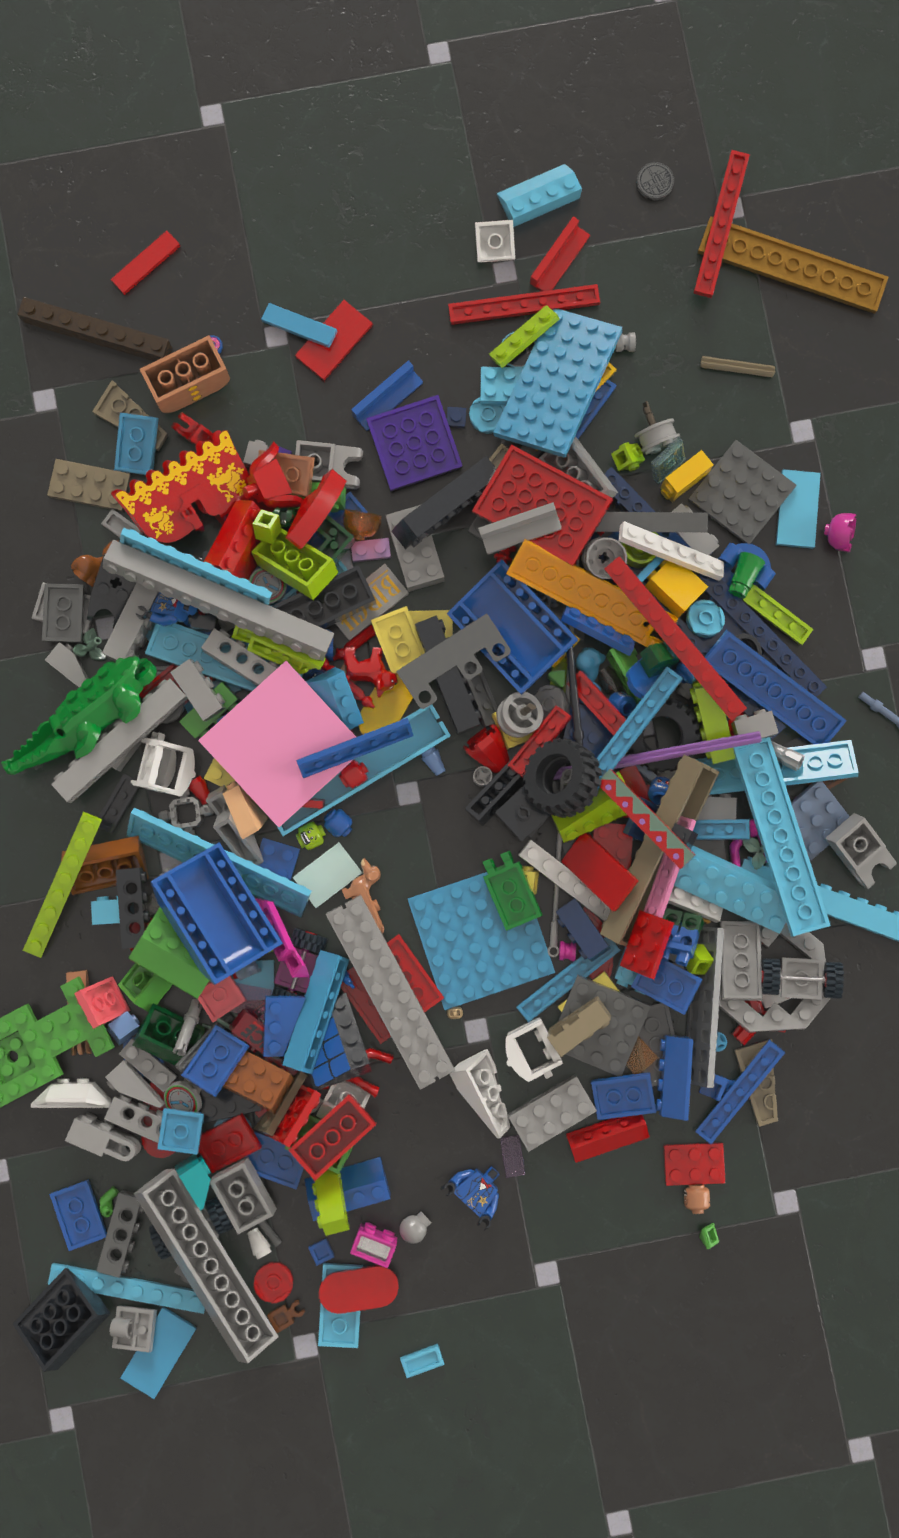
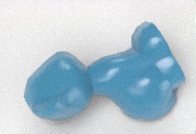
M583 648L576 658V668L579 671H583L601 691V687L594 681L598 675L599 666L605 661L606 656L594 648Z

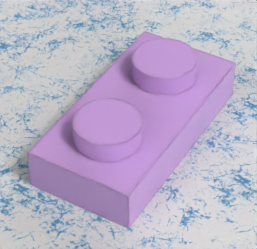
M389 538L357 541L351 547L353 562L391 558Z

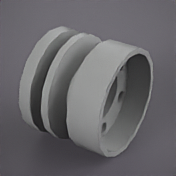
M598 537L588 542L582 552L581 561L584 569L592 575L601 579H611L604 568L619 556L627 564V553L619 541L613 538ZM604 552L606 560H602L601 562V559H598V556L603 555Z

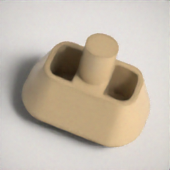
M461 1007L450 1008L447 1010V1016L450 1019H460L463 1016V1010Z

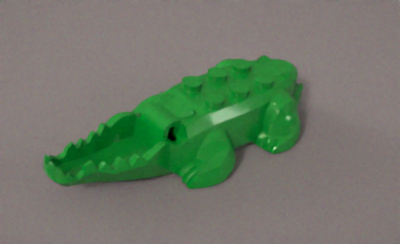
M136 656L118 658L116 662L110 661L105 663L95 676L84 680L81 687L76 691H70L66 695V699L55 711L56 714L50 716L49 721L41 723L37 731L32 732V738L26 740V745H21L20 750H14V756L11 759L2 761L1 764L6 773L15 775L27 768L43 764L72 750H75L76 759L89 754L94 749L101 731L112 722L120 718L126 724L138 716L141 709L139 694L143 687L155 678L157 673L155 665L147 658L140 659Z

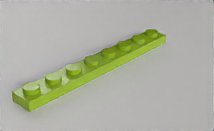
M83 812L23 951L40 958L42 957L102 819Z

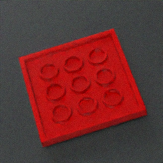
M398 934L388 941L387 944L424 1012L444 999V996L402 937ZM352 967L348 970V973L355 988L352 989L342 981L341 989L347 994L350 1002L380 1044H382L391 1035L355 968Z

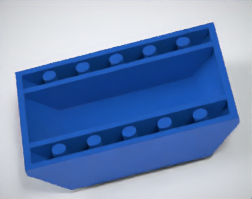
M501 559L447 615L460 629L465 628L486 613L489 615L511 652L498 662L492 659L485 647L481 649V652L522 695L578 639L528 585L506 574L509 566ZM498 643L493 646L492 651L494 655L501 656L505 652V647Z
M220 842L151 881L155 897L163 913L199 971L214 985L283 944Z

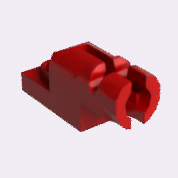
M183 412L178 415V418L189 425L188 429L174 422L171 426L173 430L194 445L198 441H210L213 443V433Z

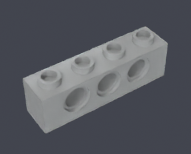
M213 629L201 647L204 653L256 686H259L279 667L274 662H266L261 656L248 651L244 643L239 640L233 641L229 638L230 635L222 629L220 631ZM229 645L231 650L228 653L221 652L222 646ZM241 655L248 657L247 661L243 664L237 662L238 657ZM256 666L264 667V671L261 674L253 672Z
M125 1094L115 1096L104 1119L158 1143L163 1111L157 1110L155 1112L149 1109L150 1106L143 1102L137 1104L131 1101L132 1098ZM127 1108H131L134 1111L133 1118L126 1116L125 1111ZM145 1116L151 1117V1126L144 1124L143 1119Z

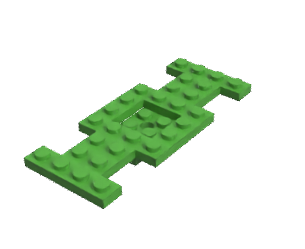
M80 976L60 986L69 1004L37 1021L29 1004L0 1018V1107L63 1075L64 1073L55 1056L81 1042L88 1041L95 1057L115 1048L104 1024L93 1029L82 1007L78 1004L74 993L85 988ZM11 1051H15L18 1054L17 1061L10 1059Z

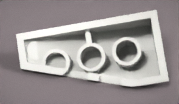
M488 1049L458 1063L454 1067L455 1071L450 1073V1076L457 1090L496 1138H501L510 1128L506 1106L501 1102L499 1094L502 1090L500 1084L497 1085L495 1077L497 1069Z

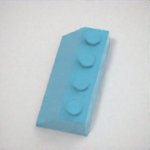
M563 164L497 193V196L508 220H513V227L580 199L582 187L574 171L566 164Z

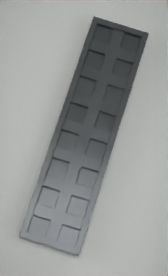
M703 927L697 944H704L713 958V963L705 975L694 974L703 980L688 1008L686 1036L693 1039L691 1084L706 1088H714L724 941V928Z

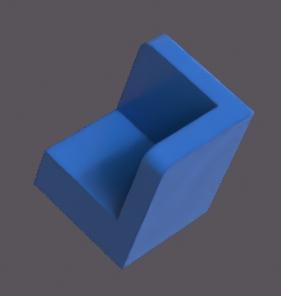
M715 1074L714 1088L700 1087L699 1093L720 1102L728 1079Z

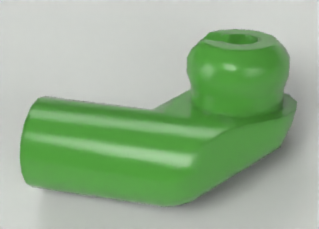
M114 1186L99 1200L100 1213L104 1217H110L113 1214L112 1200L119 1193Z

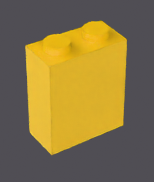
M701 450L664 479L660 487L662 495L667 500L670 499L673 502L706 477L713 467V463Z
M664 560L659 565L661 569L658 572L654 570L647 577L649 581L645 587L679 618L708 586L690 569Z

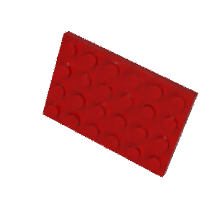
M511 445L472 512L490 523H494L554 502L562 529L530 541L569 565L574 566L611 505L613 498Z

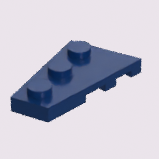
M265 996L264 1057L284 1056L305 1001V996Z

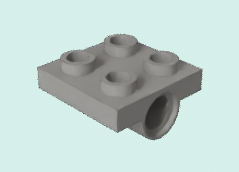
M117 1306L116 1318L112 1320L110 1325V1335L113 1337L112 1348L152 1352L157 1310Z

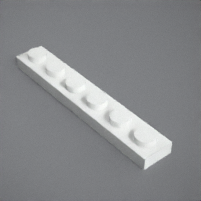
M625 521L620 525V542L717 581L723 578L724 561Z
M529 840L518 856L603 921L607 920L610 908L566 866L535 842Z

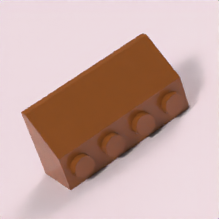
M139 836L91 845L71 889L72 895L117 886L116 870L143 868V872H146L147 879H149L144 849ZM62 851L61 862L66 851Z

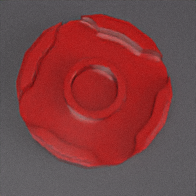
M280 1262L264 1264L258 1269L254 1277L255 1292L265 1302L278 1303L284 1301L293 1288L292 1273L286 1265Z

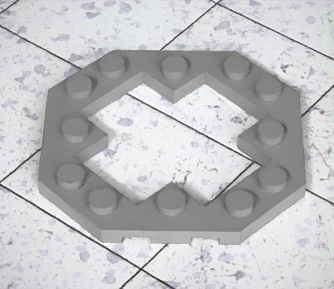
M787 922L780 934L760 925L761 944L768 948L776 937L781 935L808 959L823 960L824 970L826 962L824 944L810 932L791 937ZM720 982L719 1008L749 1033L803 1030L808 1027L831 998H824L822 984V1000L803 999L791 1015L774 1002L762 1017L743 1000H722Z

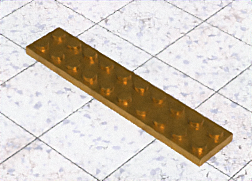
M710 216L698 250V254L704 255L713 221L712 216ZM733 223L731 224L722 262L874 314L878 310L888 280V276Z

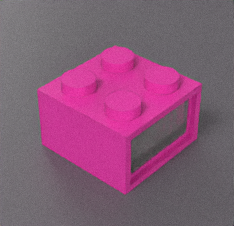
M361 1223L350 1254L388 1268L397 1245L398 1237L394 1236L395 1233L392 1231L376 1229L377 1226L372 1223Z

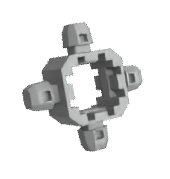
M187 789L182 796H178L180 799H175L170 803V812L165 810L159 813V819L165 822H170L171 820L173 826L195 835L193 828L200 827L203 823V815L205 817L213 815L214 811L209 804L202 807L199 800L194 797H188L190 792ZM194 803L196 821L180 824L178 822L177 806Z

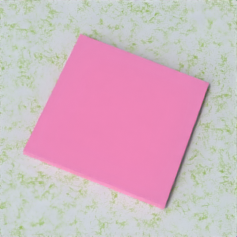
M285 661L198 741L269 818L280 827L352 761L350 760L303 778L296 760L356 738V736L294 668Z

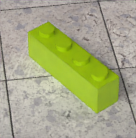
M328 1169L315 1183H312L314 1195H317V1199L314 1200L316 1211L320 1213V1216H317L319 1229L323 1228L326 1236L349 1230L341 1174Z

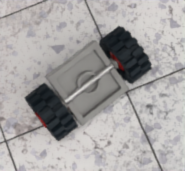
M782 958L781 967L779 959H763L762 994L779 995L781 981L782 998L822 1000L823 984L824 998L841 999L844 986L843 964L825 962L823 970V960Z
M217 1196L207 1200L201 1213L218 1238L219 1234L233 1229L234 1226ZM151 1225L149 1227L150 1238L153 1241L152 1244L155 1246L158 1256L162 1260L171 1257V1253L155 1227Z

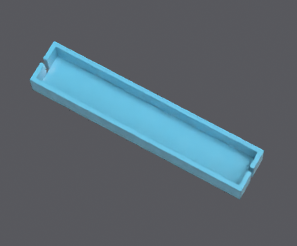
M431 704L425 709L420 708L405 717L410 722L414 736L353 759L359 763L363 762L368 768L369 772L366 773L368 778L366 782L355 789L346 788L339 778V774H341L339 772L312 797L325 799V806L322 809L301 807L284 824L278 827L282 836L450 737L451 735L442 721L437 723L436 719L440 717L433 705Z

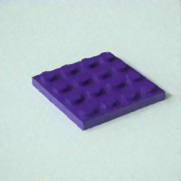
M439 395L366 418L390 491L463 467Z

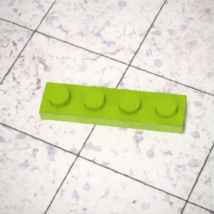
M547 305L489 353L491 359L501 368L505 367L559 321L558 314Z
M754 584L746 598H742L746 605L799 645H803L813 631L810 626Z

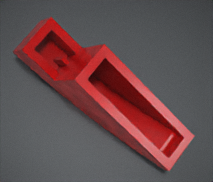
M331 469L323 475L318 488L303 499L285 537L299 550L306 545L322 524L347 482L335 470Z

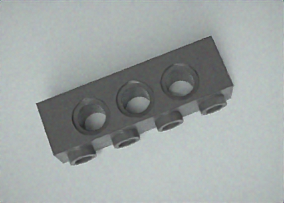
M121 1190L118 1193L96 1272L120 1278L123 1272L126 1273L130 1263L127 1260L128 1254L133 1252L135 1241L132 1240L134 1233H138L141 1224L138 1221L139 1215L144 1213L133 1192ZM124 1210L132 1212V1219H127L124 1216ZM120 1229L125 1230L127 1238H121L118 1231ZM113 1249L121 1251V1258L113 1255Z

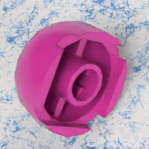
M841 513L833 517L830 524H826L824 535H828V542L831 547L839 551L850 552L852 544H849L852 538L854 539L856 514Z

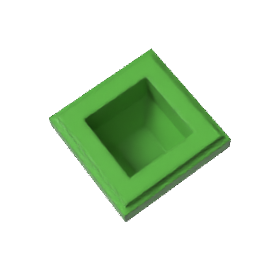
M714 1223L703 1228L699 1236L706 1249H710L719 1243Z

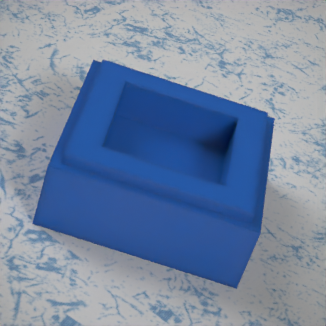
M327 1238L308 1247L316 1266L335 1257Z

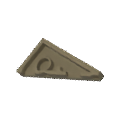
M301 1071L296 1074L276 1113L267 1111L256 1124L254 1130L273 1136L307 1074Z

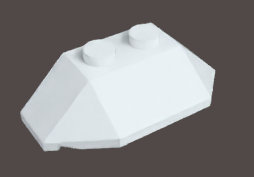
M59 1078L57 1082L50 1084L31 1103V1108H109L112 1099L95 1082H89L88 1078H79L77 1082H69V1078Z

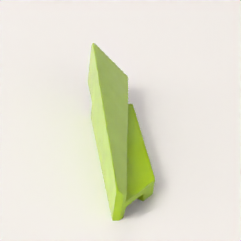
M235 625L232 638L249 643L248 651L279 665L287 661L299 674L307 673L308 670L314 668L320 670L326 658L323 661L312 659L305 653L296 652L286 645L277 644L272 639L258 636L253 631L242 629Z

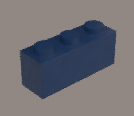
M575 898L556 911L559 916L556 918L562 928L567 927L570 932L567 934L573 944L578 943L581 948L578 951L584 960L588 958L593 962L611 949Z

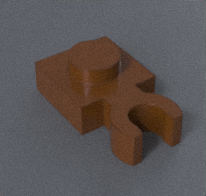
M295 1300L290 1308H287L286 1304L267 1314L276 1333L294 1324L293 1317H301L305 1313L304 1309L299 1312L295 1310V1306L300 1304L299 1300Z

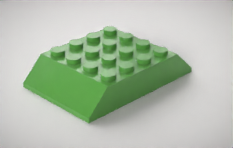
M159 907L128 959L198 999L209 980L199 971Z

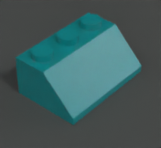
M193 1154L174 1167L201 1211L204 1209L211 1180L208 1174L211 1171L202 1156L197 1157L196 1154Z

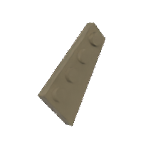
M113 380L92 411L96 416L117 428L119 426L120 413L148 416ZM159 425L155 449L157 451L160 450L168 437V434Z
M772 1039L734 1050L741 1073L768 1040L772 1041ZM774 1068L749 1097L759 1127L778 1121Z

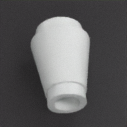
M258 1227L247 1233L253 1256H256L257 1260L272 1252L270 1249L271 1245L259 1231Z

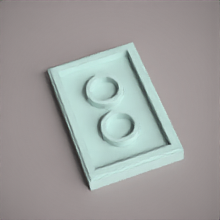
M338 842L292 878L298 885H303L311 890L309 900L315 908H318L361 875L362 871L340 842Z

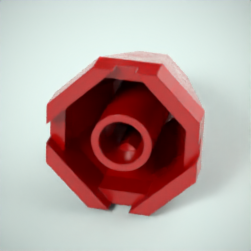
M491 724L489 725L491 729H481L467 741L469 746L464 745L463 749L469 756L494 773L500 772L510 759L500 730L497 726Z

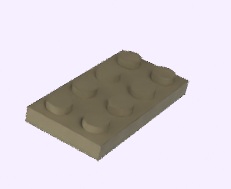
M55 459L47 495L51 498L123 512L124 509L113 498L111 492L120 489L128 493L131 474Z

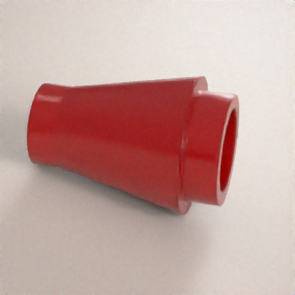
M200 775L191 780L188 789L202 805H205L210 792L205 778L202 779Z

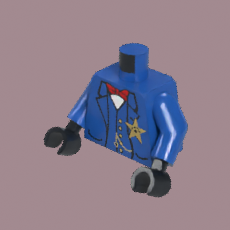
M159 592L150 609L152 614L144 606H138L140 610L145 611L143 615L135 614L140 620L148 618L156 624L169 626L177 621L185 622L188 615H194L197 612V608L191 605H184L179 600L166 597Z
M492 1166L485 1174L478 1169L457 1172L448 1183L441 1186V1190L446 1187L449 1189L448 1194L445 1196H450L454 1193L479 1217L483 1216L477 1222V1226L482 1221L486 1224L484 1231L491 1226V1219L497 1209L499 1199L498 1188L492 1182L500 1175Z

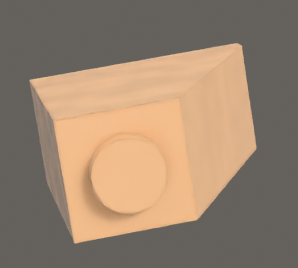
M233 781L226 786L228 789L223 793V796L240 837L244 839L257 832L268 820V816L236 781Z

